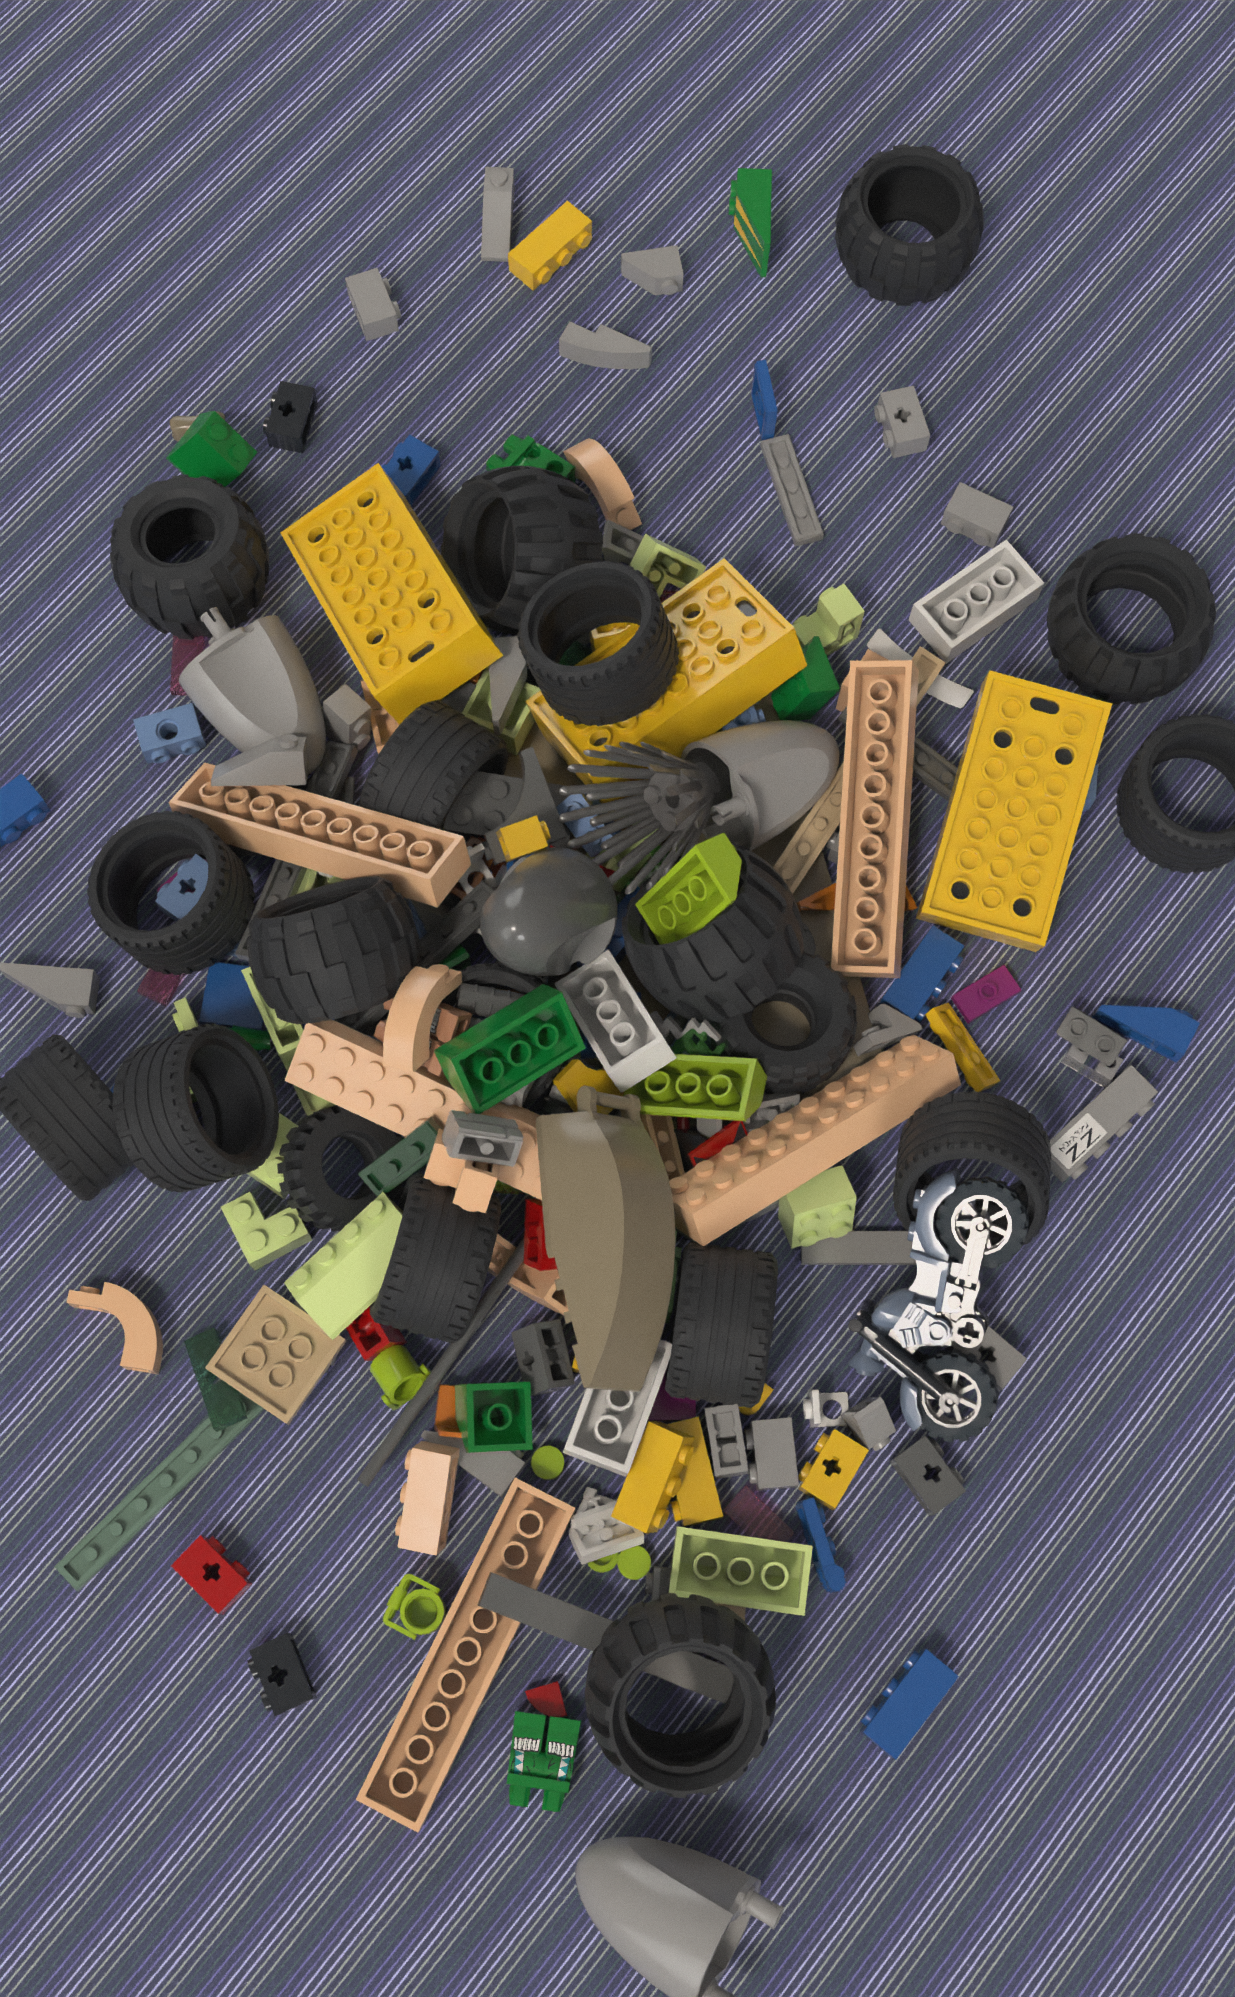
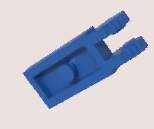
M814 1497L796 1503L795 1507L807 1545L813 1546L811 1558L819 1581L822 1583L821 1586L829 1593L840 1592V1590H843V1587H846L845 1583L847 1582H845L846 1578H844L843 1568L836 1565L833 1556H836V1549L830 1536L826 1537L823 1523L826 1522L823 1508L820 1503L816 1504Z

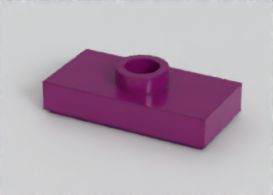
M1002 965L952 995L951 1000L969 1024L1019 994L1021 988L1006 966Z

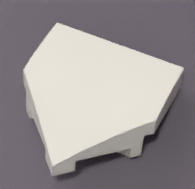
M590 1487L586 1488L583 1500L576 1514H573L571 1517V1528L569 1530L570 1540L581 1564L583 1565L644 1544V1534L642 1531L611 1517L617 1500L598 1495L597 1490Z

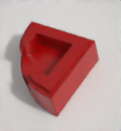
M558 1681L525 1691L528 1700L539 1712L552 1717L567 1716Z

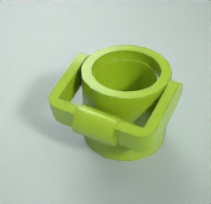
M395 1345L382 1351L370 1366L371 1374L385 1393L381 1396V1399L394 1411L413 1399L431 1372L426 1365L422 1364L419 1366L407 1348L402 1345Z
M412 1574L404 1575L399 1586L395 1587L386 1604L388 1608L383 1616L384 1624L414 1640L417 1637L416 1634H432L439 1630L447 1614L446 1605L442 1597L438 1595L440 1589ZM412 1581L430 1589H417L407 1594ZM399 1609L401 1621L407 1629L392 1622Z

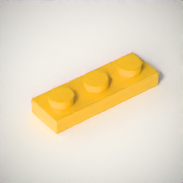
M949 1003L933 1007L925 1014L930 1022L932 1031L941 1038L947 1050L953 1053L955 1062L964 1073V1078L970 1087L974 1088L976 1092H982L1000 1082V1079Z

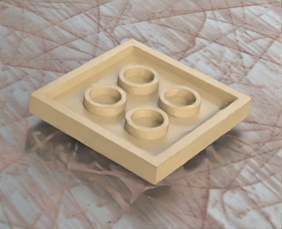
M263 1285L205 1369L289 1425L346 1343V1339L338 1335L332 1340L309 1314L266 1285Z

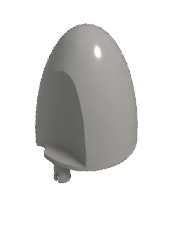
M217 607L209 609L215 622L207 611L200 619L213 635L208 641L210 646L187 665L179 677V684L205 718L242 753L274 737L286 734L306 737L309 775L318 768L323 759L326 746V728L320 699L312 676L292 636L280 617L276 615L256 619L245 627L230 629Z
M791 720L765 721L743 725L712 734L687 745L682 752L681 759L692 760L691 762L694 764L699 762L706 764L715 773L720 784L721 792L715 793V803L720 802V804L712 806L711 814H714V816L707 820L702 833L707 839H710L724 832L730 842L737 843L750 851L758 848L793 825L821 798L837 772L840 752L835 738L825 729L811 723Z
M631 1836L607 1838L587 1847L580 1855L576 1865L575 1879L577 1890L594 1925L629 1965L669 1997H737L718 1986V1980L723 1976L751 1915L774 1930L784 1911L783 1906L759 1894L761 1880L696 1850L657 1839Z

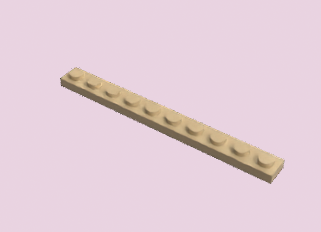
M921 646L911 659L919 670L917 705L946 663ZM844 761L825 793L815 803L773 867L783 878L792 895L840 823Z

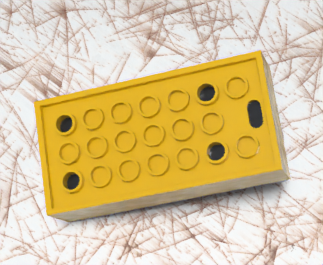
M379 463L280 532L371 694L399 725L411 712L422 704L441 700L503 656L406 497Z
M723 558L662 602L677 639L679 662L671 684L667 687L665 693L648 709L628 720L615 724L587 726L585 724H576L574 721H568L563 716H559L546 702L541 690L525 702L545 739L568 765L582 764L649 769V767L584 755L583 751H608L604 745L623 748L619 742H628L642 747L640 742H644L681 758L682 752L687 745L714 734L807 666L795 628ZM633 623L575 666L599 662L615 654L631 640L640 625ZM575 772L585 785L649 780L594 777L590 773ZM627 796L601 799L599 801L601 802V804L619 799H624Z
M989 670L981 684L916 919L1037 952L1045 947L1112 703Z

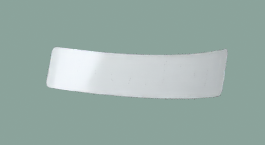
M878 629L867 643L871 651L888 660H911L913 658L892 641L882 629ZM938 674L926 693L947 704L963 708L974 691Z

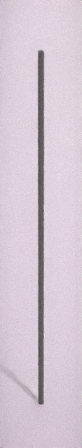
M676 1015L674 1018L681 1028L689 1020L679 1015ZM671 1031L665 1038L669 1046L676 1039ZM614 1108L608 1115L621 1117V1111ZM524 1237L477 1304L464 1337L453 1344L450 1343L357 1480L365 1486L369 1487L523 1262Z

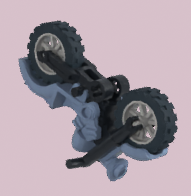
M957 1167L939 1175L929 1185H925L923 1189H916L913 1208L918 1209L916 1222L911 1221L907 1238L908 1241L913 1242L910 1258L915 1259L917 1264V1276L914 1283L909 1288H902L887 1294L875 1310L874 1302L865 1300L857 1316L850 1320L848 1324L852 1332H857L864 1338L860 1351L849 1360V1366L855 1368V1372L860 1375L875 1376V1373L885 1371L882 1362L884 1361L903 1377L900 1387V1406L902 1414L912 1431L919 1427L922 1430L925 1428L929 1431L928 1435L936 1439L939 1436L944 1438L946 1442H953V1440L958 1439L960 1442L967 1441L971 1436H978L990 1424L996 1411L999 1396L996 1387L997 1382L994 1374L991 1375L988 1365L984 1361L981 1363L976 1359L977 1356L972 1353L967 1355L959 1349H953L952 1351H946L945 1349L937 1351L936 1354L931 1356L927 1353L923 1354L917 1348L926 1345L951 1346L953 1341H956L962 1347L973 1348L982 1342L989 1325V1318L986 1312L979 1308L977 1304V1297L983 1281L982 1270L984 1267H990L991 1269L999 1267L1004 1262H1009L1020 1251L1026 1239L1029 1226V1217L1026 1212L1027 1207L1014 1188L1011 1189L1002 1180L997 1181L993 1180L992 1177L984 1176L982 1178H969L959 1183L961 1176ZM976 1199H984L983 1207L976 1211ZM989 1200L997 1203L1002 1210L992 1215L988 1213ZM1006 1214L1008 1221L1007 1229L995 1225L994 1220ZM967 1229L970 1230L968 1239H966ZM991 1230L1004 1235L1001 1241L992 1245L990 1238ZM967 1322L974 1323L973 1329L975 1332L968 1330L969 1325ZM959 1374L966 1377L971 1383L965 1385L961 1379H958ZM975 1388L977 1402L962 1396V1394ZM929 1399H935L939 1402L940 1408L938 1411L932 1406ZM960 1402L974 1410L967 1416L962 1417L958 1403ZM953 1408L956 1418H949L942 1414L943 1412L950 1413Z

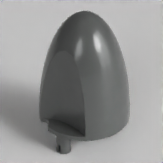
M544 848L529 857H521L504 875L499 887L482 905L480 910L481 935L491 954L505 966L515 971L535 976L564 974L570 971L571 965L574 962L581 961L583 964H590L610 944L617 924V900L607 875L589 857L567 848Z

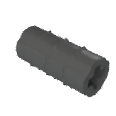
M461 983L458 986L455 1007L472 1015L488 1018L525 994L495 989L494 987L478 986V984Z

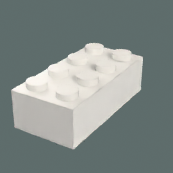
M1005 540L914 603L909 621L947 664L1036 601L1044 582L1012 545Z
M609 949L590 964L583 965L555 983L556 988L562 991L569 1010L598 1059L621 1093L676 1059L675 1054Z
M660 1339L656 1354L640 1391L630 1392L586 1388L563 1453L625 1477L628 1475L670 1360L671 1343Z

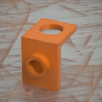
M440 1384L434 1429L439 1436L462 1438V1433L459 1431L456 1422L455 1385Z

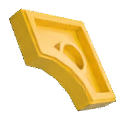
M572 1059L553 1079V1083L574 1112H578L577 1093L582 1086H590L595 1088L597 1092L623 1096L624 1092L621 1093L604 1067L594 1070L586 1067L579 1059ZM596 1105L597 1113L608 1115L614 1109Z

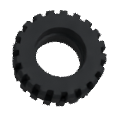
M338 1105L315 1111L313 1114L299 1120L298 1127L291 1128L286 1135L289 1143L281 1145L279 1152L280 1156H284V1161L277 1164L278 1174L283 1173L284 1182L279 1183L282 1192L288 1191L290 1198L286 1202L290 1208H299L301 1211L298 1216L305 1222L314 1221V1227L320 1229L330 1228L331 1231H341L377 1196L364 1181L358 1193L352 1198H343L328 1186L322 1172V1157L328 1143L337 1137L348 1140L359 1150L366 1167L402 1139L401 1135L395 1136L392 1130ZM402 1182L386 1194L393 1202L401 1198L404 1190L401 1187Z

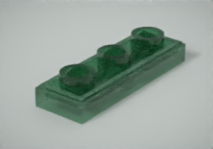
M213 1327L185 1340L184 1343L213 1429L218 1432L247 1419L238 1390L222 1379L213 1384L217 1376L205 1369L222 1344L218 1331Z

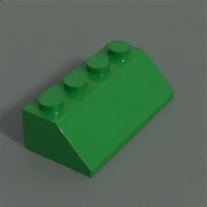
M542 984L433 1051L446 1079L472 1113L481 1114L586 1047L562 991Z

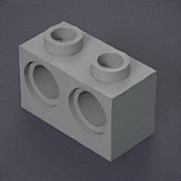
M738 1404L705 1408L716 1479L749 1474Z

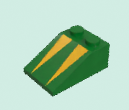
M738 168L737 179L731 180L728 215L734 216L733 228L759 276L766 278L771 244L772 169Z

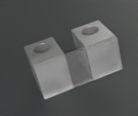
M1072 1044L1061 1063L1106 1088L1123 1062V1059L1117 1056L1111 1068L1098 1061L1093 1070L1084 1064L1089 1054L1085 1051H1080L1077 1046Z

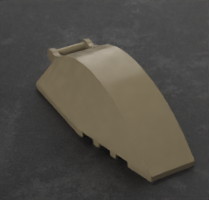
M582 1086L577 1093L578 1112L541 1115L536 1118L546 1251L548 1258H555L560 1278L554 1281L557 1291H564L569 1311L563 1314L566 1323L572 1322L578 1344L572 1345L583 1388L637 1392L642 1389L656 1354L668 1312L675 1257L673 1197L667 1171L660 1153L640 1119L641 1104L639 1097L632 1094H626L624 1097L597 1092L595 1088L590 1086ZM596 1105L620 1109L621 1117L597 1113Z

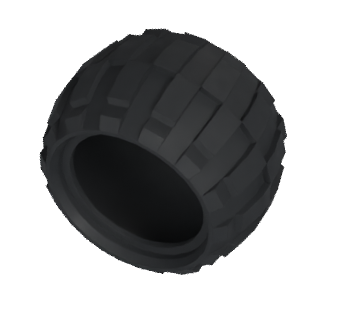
M908 144L893 146V150L888 152L879 151L871 156L863 164L862 168H859L857 173L853 174L843 191L835 221V239L840 261L846 267L847 274L858 288L863 287L870 293V297L881 302L883 300L895 302L897 306H910L911 303L919 301L925 304L936 300L944 291L948 292L969 270L970 264L977 255L984 229L983 204L980 203L979 190L970 172H965L962 166H960L961 162L951 154L945 155L936 151L935 147L922 145V147L909 146ZM893 221H912L926 228L934 240L922 243H909L889 236L880 228Z
M178 475L161 482L157 480L145 486V490L136 496H132L123 505L124 511L121 517L115 519L111 531V568L114 580L127 605L148 625L163 634L170 632L173 636H177L178 639L193 640L195 637L200 636L213 637L200 617L207 611L215 622L209 610L214 607L219 609L220 614L229 627L239 626L248 619L249 611L252 608L258 607L264 596L265 584L267 583V576H269V549L262 526L255 517L253 510L235 491L233 492L229 487H224L222 484L217 483V480L205 476L192 478L189 475ZM198 541H213L205 553L192 561L180 564L163 562L169 554L186 544Z
M379 876L344 880L293 895L263 908L253 916L248 924L251 934L247 939L248 957L256 986L267 1005L271 1009H275L277 1018L293 1024H308L332 1020L389 1001L395 997L401 983L409 972L421 962L420 940L412 912L401 893L394 890L392 881Z

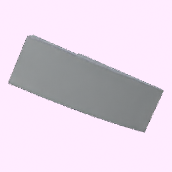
M569 321L559 338V355L575 362L610 369L649 368L651 365V346L600 324L596 332H592Z

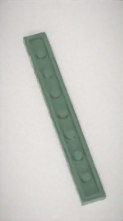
M235 1390L54 1567L79 1592L265 1409L238 1390Z

